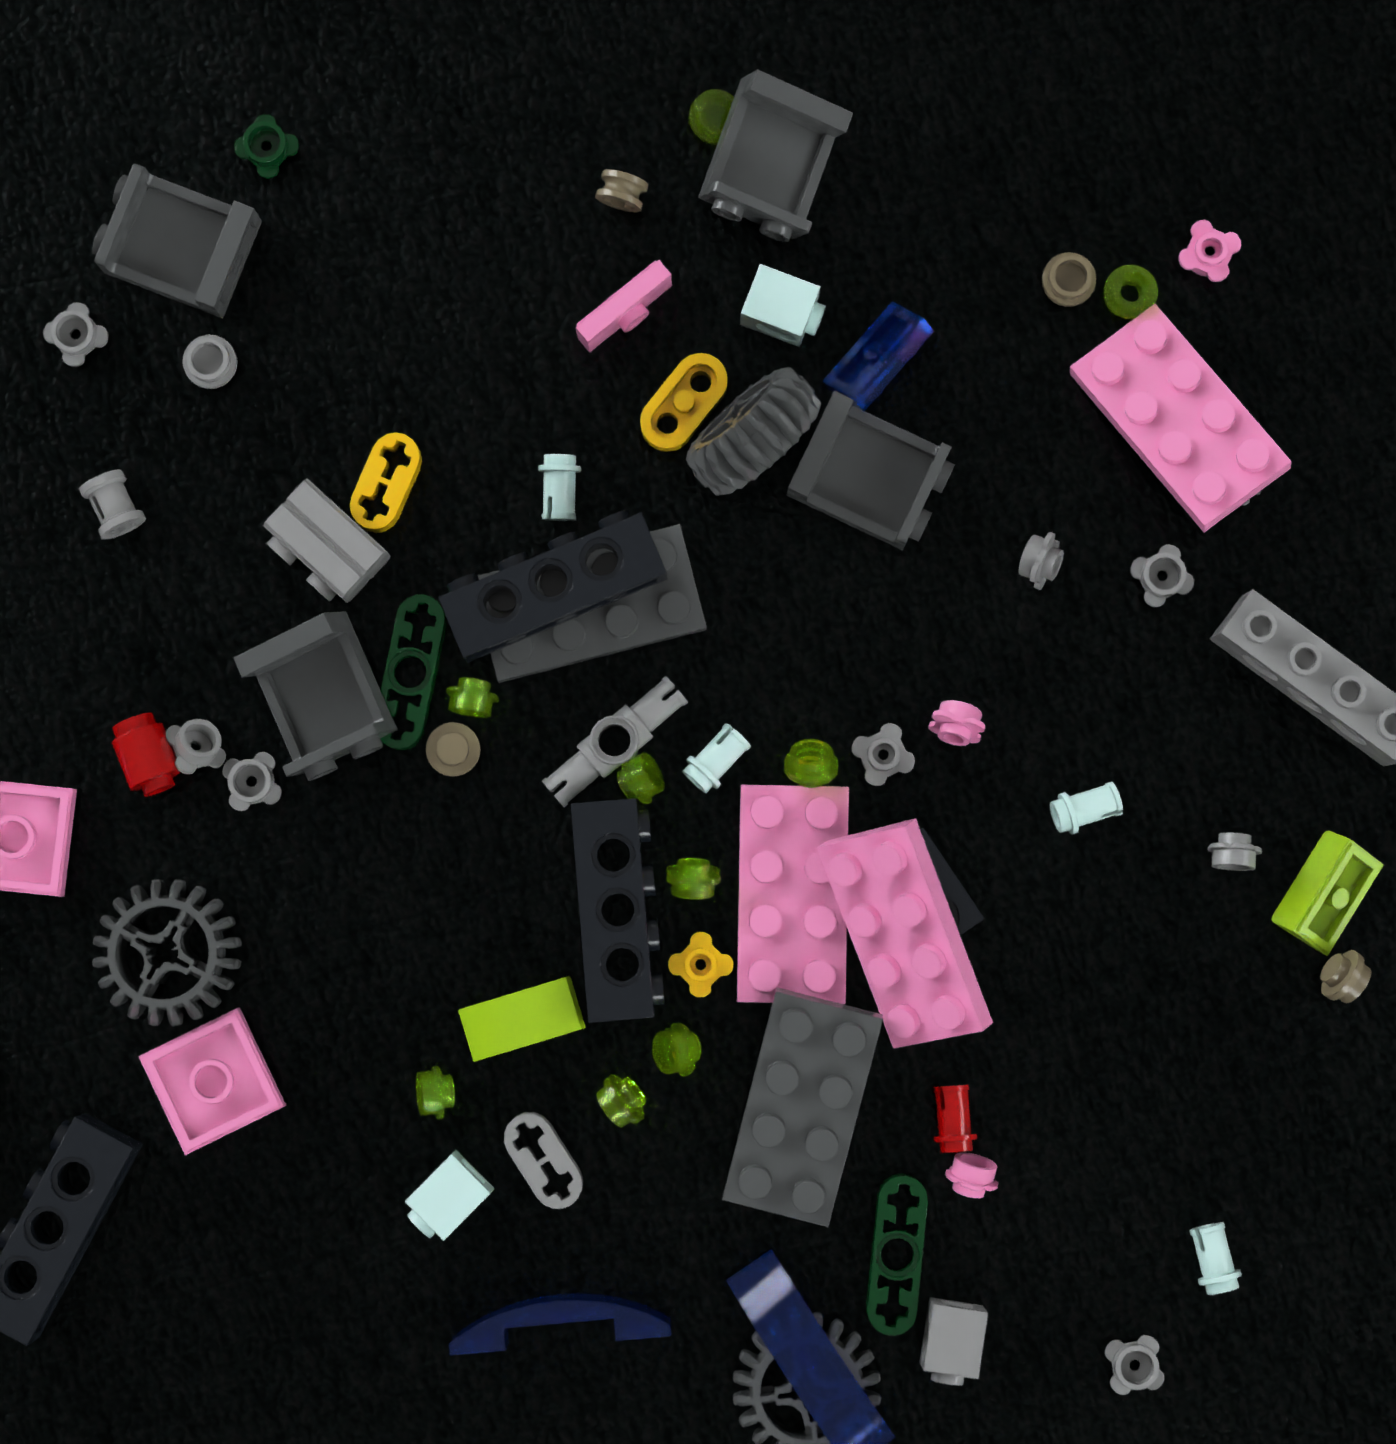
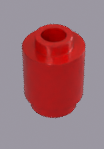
M152 712L130 717L112 727L116 738L112 741V745L130 791L142 790L144 796L148 797L175 786L173 777L181 773L175 765L177 758L172 746L166 739V730L163 723H157Z

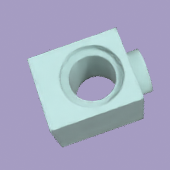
M760 264L741 311L740 325L800 347L805 333L815 336L826 306L817 303L821 286Z
M456 1150L405 1201L412 1209L407 1216L424 1235L431 1238L436 1233L444 1241L494 1190V1187Z

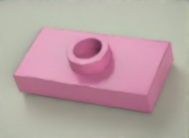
M655 260L576 324V332L580 342L591 352L618 329L621 328L626 333L636 327L649 314L646 307L672 286L671 273L660 260Z

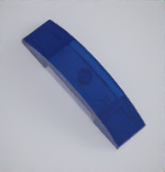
M772 1249L726 1280L770 1353L831 1444H887L896 1438L804 1301L802 1294Z
M572 1293L541 1296L502 1307L481 1317L452 1338L449 1343L450 1355L505 1351L509 1343L508 1328L602 1319H614L616 1341L671 1336V1317L638 1302L607 1295Z

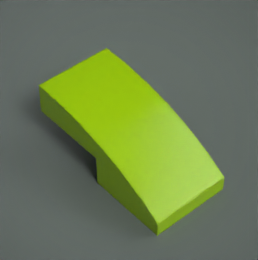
M570 976L458 1010L473 1062L586 1028Z

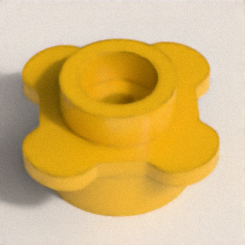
M697 932L691 936L690 945L684 951L675 953L669 958L668 968L673 975H680L690 985L689 990L693 996L705 997L710 994L711 985L720 976H727L732 972L733 960L729 955L721 954L712 945V938L709 934ZM699 959L706 962V967L703 970H698L695 966L696 961Z

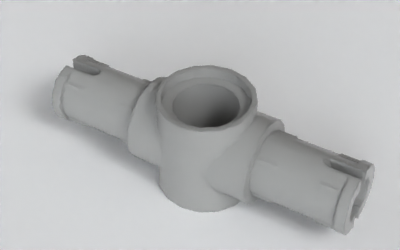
M664 676L661 682L630 708L625 704L612 716H606L599 720L592 728L591 734L576 746L579 751L549 777H545L542 780L550 792L555 791L564 782H567L566 786L554 795L563 807L567 806L570 800L600 775L605 779L616 768L630 763L637 755L638 750L653 738L650 732L682 705L684 706L688 703L679 690L667 700H662L675 689V685L667 676ZM611 727L623 728L630 735L629 748L619 756L606 755L600 748L599 741L601 735Z

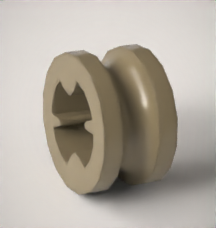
M612 169L603 170L601 179L605 182V186L597 190L596 199L605 205L619 210L640 212L643 202L639 200V196L641 193L647 192L648 183L626 172Z

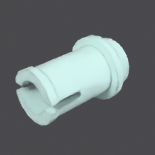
M545 454L544 465H539L538 470L544 472L542 520L575 521L576 473L581 472V466L576 465V455Z
M725 723L722 730L695 758L689 756L686 759L689 765L682 772L704 793H707L712 787L718 789L721 785L719 782L721 776L745 751L749 750L751 745L737 730Z
M1113 782L1072 796H1068L1066 792L1058 794V800L1050 802V811L1057 830L1060 833L1069 831L1071 835L1078 833L1080 826L1123 814L1120 794Z
M1224 1222L1202 1225L1189 1230L1193 1237L1203 1276L1198 1279L1199 1285H1205L1207 1295L1238 1289L1239 1283L1237 1278L1242 1276L1240 1269H1234L1224 1230Z

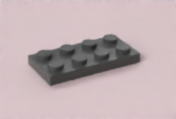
M678 524L650 531L666 569L668 580L491 653L498 682L501 683L707 630L681 525ZM599 549L589 556L587 568L595 575H608L616 568L618 558L608 549ZM499 570L478 575L479 580L492 574H495L499 572ZM548 570L539 577L537 590L547 597L557 596L566 588L567 577L561 571ZM509 591L495 592L487 602L488 614L495 618L509 616L516 607V596Z
M776 988L722 1200L825 1227L829 1226L880 1033L883 1014Z

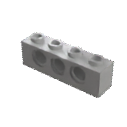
M1254 589L1242 595L1211 636L1210 640L1383 767L1396 764V693Z

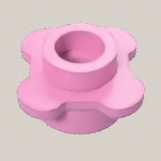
M1207 220L1197 221L1190 230L1192 235L1190 243L1179 254V263L1184 269L1192 270L1201 276H1208L1209 280L1213 282L1223 281L1229 275L1228 263L1232 254L1237 253L1241 248V240L1234 232L1223 233L1214 229ZM1208 246L1213 247L1215 250L1214 255H1207L1205 248Z
M947 700L941 702L939 710L933 712L932 719L935 721H930L928 728L930 731L938 734L939 739L948 744L966 746L969 743L980 742L981 735L979 733L984 732L985 724L981 722L982 712L977 707L962 701Z

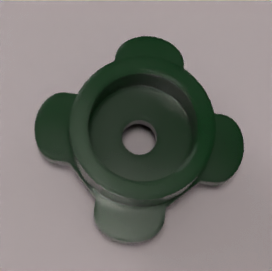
M270 115L258 116L255 122L247 128L244 136L238 138L235 142L237 156L241 159L250 160L257 167L258 174L267 179L277 176L279 165L288 156H294L299 149L297 138L293 134H285L276 124L274 117ZM265 142L272 144L269 151L262 149V145Z

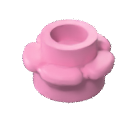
M955 1154L952 1166L945 1171V1176L953 1182L952 1189L970 1198H983L985 1191L996 1190L999 1184L994 1180L997 1164L977 1154Z

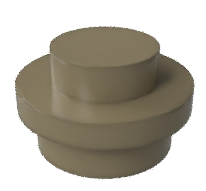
M1068 252L1055 256L1048 262L1042 275V286L1045 294L1054 303L1065 307H1073L1085 302L1091 296L1096 285V273L1093 265L1088 259L1077 253Z
M450 722L442 724L430 734L427 740L426 755L429 763L437 772L446 776L457 777L468 773L475 767L480 757L481 749L478 737L469 727L461 723Z
M1355 950L1332 956L1326 962L1320 974V979L1323 981L1321 986L1322 994L1332 1001L1339 999L1344 1003H1350L1359 997L1368 985L1371 977V969L1364 964V957Z

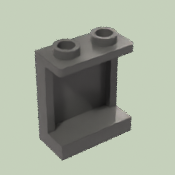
M755 70L740 80L698 198L713 204L711 210L723 218L741 221L743 217L761 225L759 231L774 240L789 242L790 238L795 239L808 234L812 222L806 218L835 138L847 132L853 112L763 71Z
M134 163L129 175H122L117 182L112 200L113 205L116 207L109 224H102L95 236L92 248L93 254L96 255L94 262L105 274L223 318L262 223L261 218L253 207L235 200L232 205L156 177L150 174L145 167Z
M834 391L791 480L787 496L903 550L908 538L919 542L932 515V512L923 508L932 489L942 493L955 464L946 460L952 446L943 442L940 446L935 445L852 406L854 399Z
M346 611L322 613L234 657L241 677L256 676L292 758V762L282 766L286 777L305 774L307 780L311 781L338 769L335 762L336 759L348 753H351L353 759L373 753L383 747L380 738L397 730Z

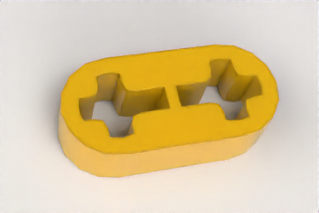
M395 432L386 434L378 439L372 448L351 496V515L357 524L366 531L374 533L385 532L395 525L419 474L422 464L421 452L413 439L407 435ZM399 445L405 446L404 453L411 460L407 467L398 465L391 480L386 479L385 476L389 469V463L383 457L386 450L395 452ZM381 485L387 487L383 503L389 508V512L386 516L377 514L373 521L366 520L368 512L362 507V502L365 499L374 500Z

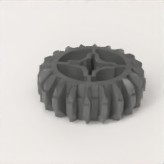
M791 367L774 370L771 374L763 376L754 385L751 384L746 391L736 396L713 420L709 421V425L698 434V438L691 444L686 461L693 470L694 476L716 496L731 494L736 489H742L749 481L756 480L763 471L771 468L773 463L784 456L794 444L799 442L801 435L810 429V425L817 418L821 406L820 400L814 394L815 390L802 375L799 376Z
M156 879L151 883V898H149L142 886L136 885L131 888L134 906L123 898H116L113 901L114 908L121 915V918L117 919L109 915L101 917L100 923L112 930L110 937H94L93 944L98 947H108L107 957H97L92 962L95 968L109 966L111 971L110 975L102 977L98 981L100 988H109L116 984L120 988L110 1000L113 1006H120L131 998L133 1001L128 1009V1017L131 1019H138L144 1013L146 1007H149L147 1017L149 1025H160L166 1010L170 1024L177 1026L183 1023V1007H185L188 1015L193 1020H197L204 1016L200 999L211 1007H217L221 1004L219 995L212 989L214 985L225 990L233 988L234 981L221 973L223 968H240L241 961L239 959L226 958V948L241 946V939L239 937L224 939L222 931L232 928L236 922L231 916L221 918L218 921L214 919V916L224 905L220 899H214L204 907L201 906L206 896V889L204 887L196 886L188 898H185L187 887L184 880H174L168 895L164 881ZM163 907L180 909L176 919L169 921L166 928L158 934L148 930L144 931L135 926L145 915ZM194 919L200 924L207 938L209 949L207 964L203 962L202 958L194 954L190 947L189 939L194 929L191 926ZM173 940L177 946L172 950H178L177 958L185 962L172 961L161 964L158 958L162 955H156L157 947L150 943H170ZM128 942L140 951L144 958V968L140 976L142 982L140 985L136 982L128 967L126 956ZM175 971L186 975L191 974L200 979L192 989L178 997L164 998L154 995L159 985L165 984L167 978Z
M798 1312L791 1313L790 1322L793 1330L785 1333L777 1319L771 1320L769 1325L775 1338L770 1342L763 1334L755 1332L752 1335V1341L761 1350L759 1355L744 1349L739 1354V1359L745 1365L751 1367L752 1370H738L733 1373V1381L735 1383L749 1387L747 1390L733 1394L734 1404L737 1406L752 1405V1408L745 1411L739 1417L741 1425L746 1427L757 1422L761 1424L752 1435L753 1442L761 1444L772 1435L775 1438L771 1444H842L839 1438L845 1435L852 1443L859 1444L862 1441V1437L853 1426L854 1422L857 1421L864 1426L871 1427L875 1421L874 1416L870 1412L862 1409V1405L875 1406L881 1402L879 1393L865 1389V1386L875 1385L881 1381L879 1371H861V1368L874 1360L872 1351L867 1349L853 1354V1351L861 1341L860 1334L854 1331L841 1341L839 1337L843 1331L844 1324L839 1319H835L831 1323L828 1332L821 1331L823 1325L822 1314L814 1312L811 1317L810 1329H802V1321ZM808 1345L821 1346L834 1352L844 1361L850 1372L837 1374L836 1370L822 1371L816 1368L811 1361ZM792 1347L793 1368L791 1372L782 1379L773 1380V1385L761 1386L763 1375L772 1360L781 1352ZM801 1362H805L807 1374L811 1377L812 1383L815 1385L822 1384L820 1391L814 1390L815 1398L811 1399L813 1408L811 1414L808 1413L806 1400H803L801 1392L791 1391L793 1384L800 1386L798 1378L802 1377ZM852 1390L849 1402L841 1415L832 1423L821 1428L820 1410L823 1404L829 1398L840 1396L841 1391ZM776 1402L777 1406L791 1405L797 1408L802 1414L805 1430H797L783 1425L769 1413L764 1404Z

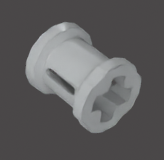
M121 469L102 473L88 480L79 488L82 497L89 499L99 519L101 527L98 529V532L102 539H112L126 534L139 527L146 520L143 511L136 510L123 484L126 481V477Z

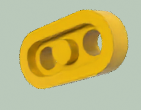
M705 353L687 356L679 363L646 404L641 413L640 425L642 435L650 446L666 452L682 448L725 396L728 379L725 367L717 358ZM703 375L709 378L711 382L710 388L705 392L693 390L690 383L695 376ZM666 416L674 418L678 423L677 429L670 434L662 433L657 428L658 421Z

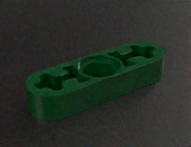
M427 595L411 596L399 606L385 667L381 693L393 719L397 718L401 702L398 700L389 701L391 691L409 698L422 696L419 707L408 703L406 719L414 723L413 732H404L401 740L393 739L394 732L380 738L382 743L396 750L410 749L416 746L423 738L442 651L447 617L439 602ZM421 606H428V614L436 618L434 627L426 626L424 628L421 640L423 645L433 644L430 654L418 648H400L403 638L413 643L416 630L412 623L407 622L409 613L418 614ZM409 657L420 659L426 667L424 681L414 688L403 687L396 679L398 664Z
M902 1173L894 1174L885 1179L877 1193L866 1312L872 1326L880 1333L888 1336H897L905 1333L916 1320L928 1196L923 1185L915 1177ZM901 1184L908 1185L909 1193L918 1198L917 1204L908 1205L905 1212V1224L916 1223L914 1234L901 1228L883 1230L884 1220L896 1224V1206L893 1203L887 1202L888 1194L897 1193ZM892 1239H903L912 1247L913 1256L911 1262L903 1269H890L882 1262V1248ZM879 1275L896 1281L911 1278L909 1288L898 1284V1302L900 1305L907 1307L905 1314L896 1315L895 1322L891 1324L886 1323L883 1313L876 1311L877 1304H885L887 1302L889 1293L888 1283L877 1285Z

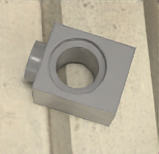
M929 1297L919 1363L923 1371L932 1372L931 1380L949 1385H963L964 1377L979 1378L988 1312L983 1305Z

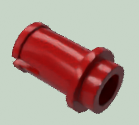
M969 1085L934 1087L939 1136H934V1142L940 1143V1153L973 1151L972 1140L977 1139V1134L971 1133Z

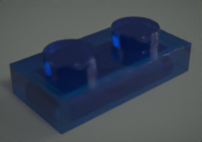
M891 302L823 382L832 393L837 391L854 399L853 406L865 411L903 366L917 353L934 330L923 317Z

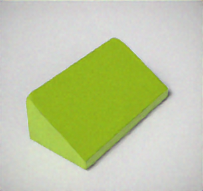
M1326 831L1290 886L1271 920L1288 933L1328 956L1384 864L1351 839L1331 831Z

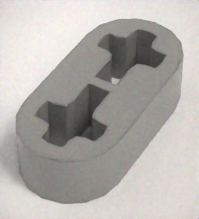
M524 1112L517 1115L508 1123L504 1132V1144L507 1152L543 1205L552 1209H563L572 1205L578 1199L583 1188V1176L580 1168L551 1123L543 1115L536 1112ZM525 1122L529 1128H534L538 1125L542 1129L544 1134L538 1139V1144L545 1153V1156L538 1160L529 1146L519 1149L514 1141L520 1135V1130L517 1127L519 1124ZM550 1161L559 1175L567 1171L572 1175L573 1180L567 1186L570 1193L568 1196L562 1197L558 1192H553L549 1195L545 1191L544 1186L547 1185L550 1179L542 1166L544 1163Z

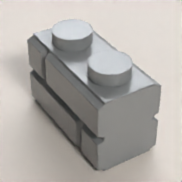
M308 478L301 482L263 525L273 535L266 544L289 565L297 558L300 559L313 571L306 581L329 602L336 594L346 603L350 602L391 557L379 543Z

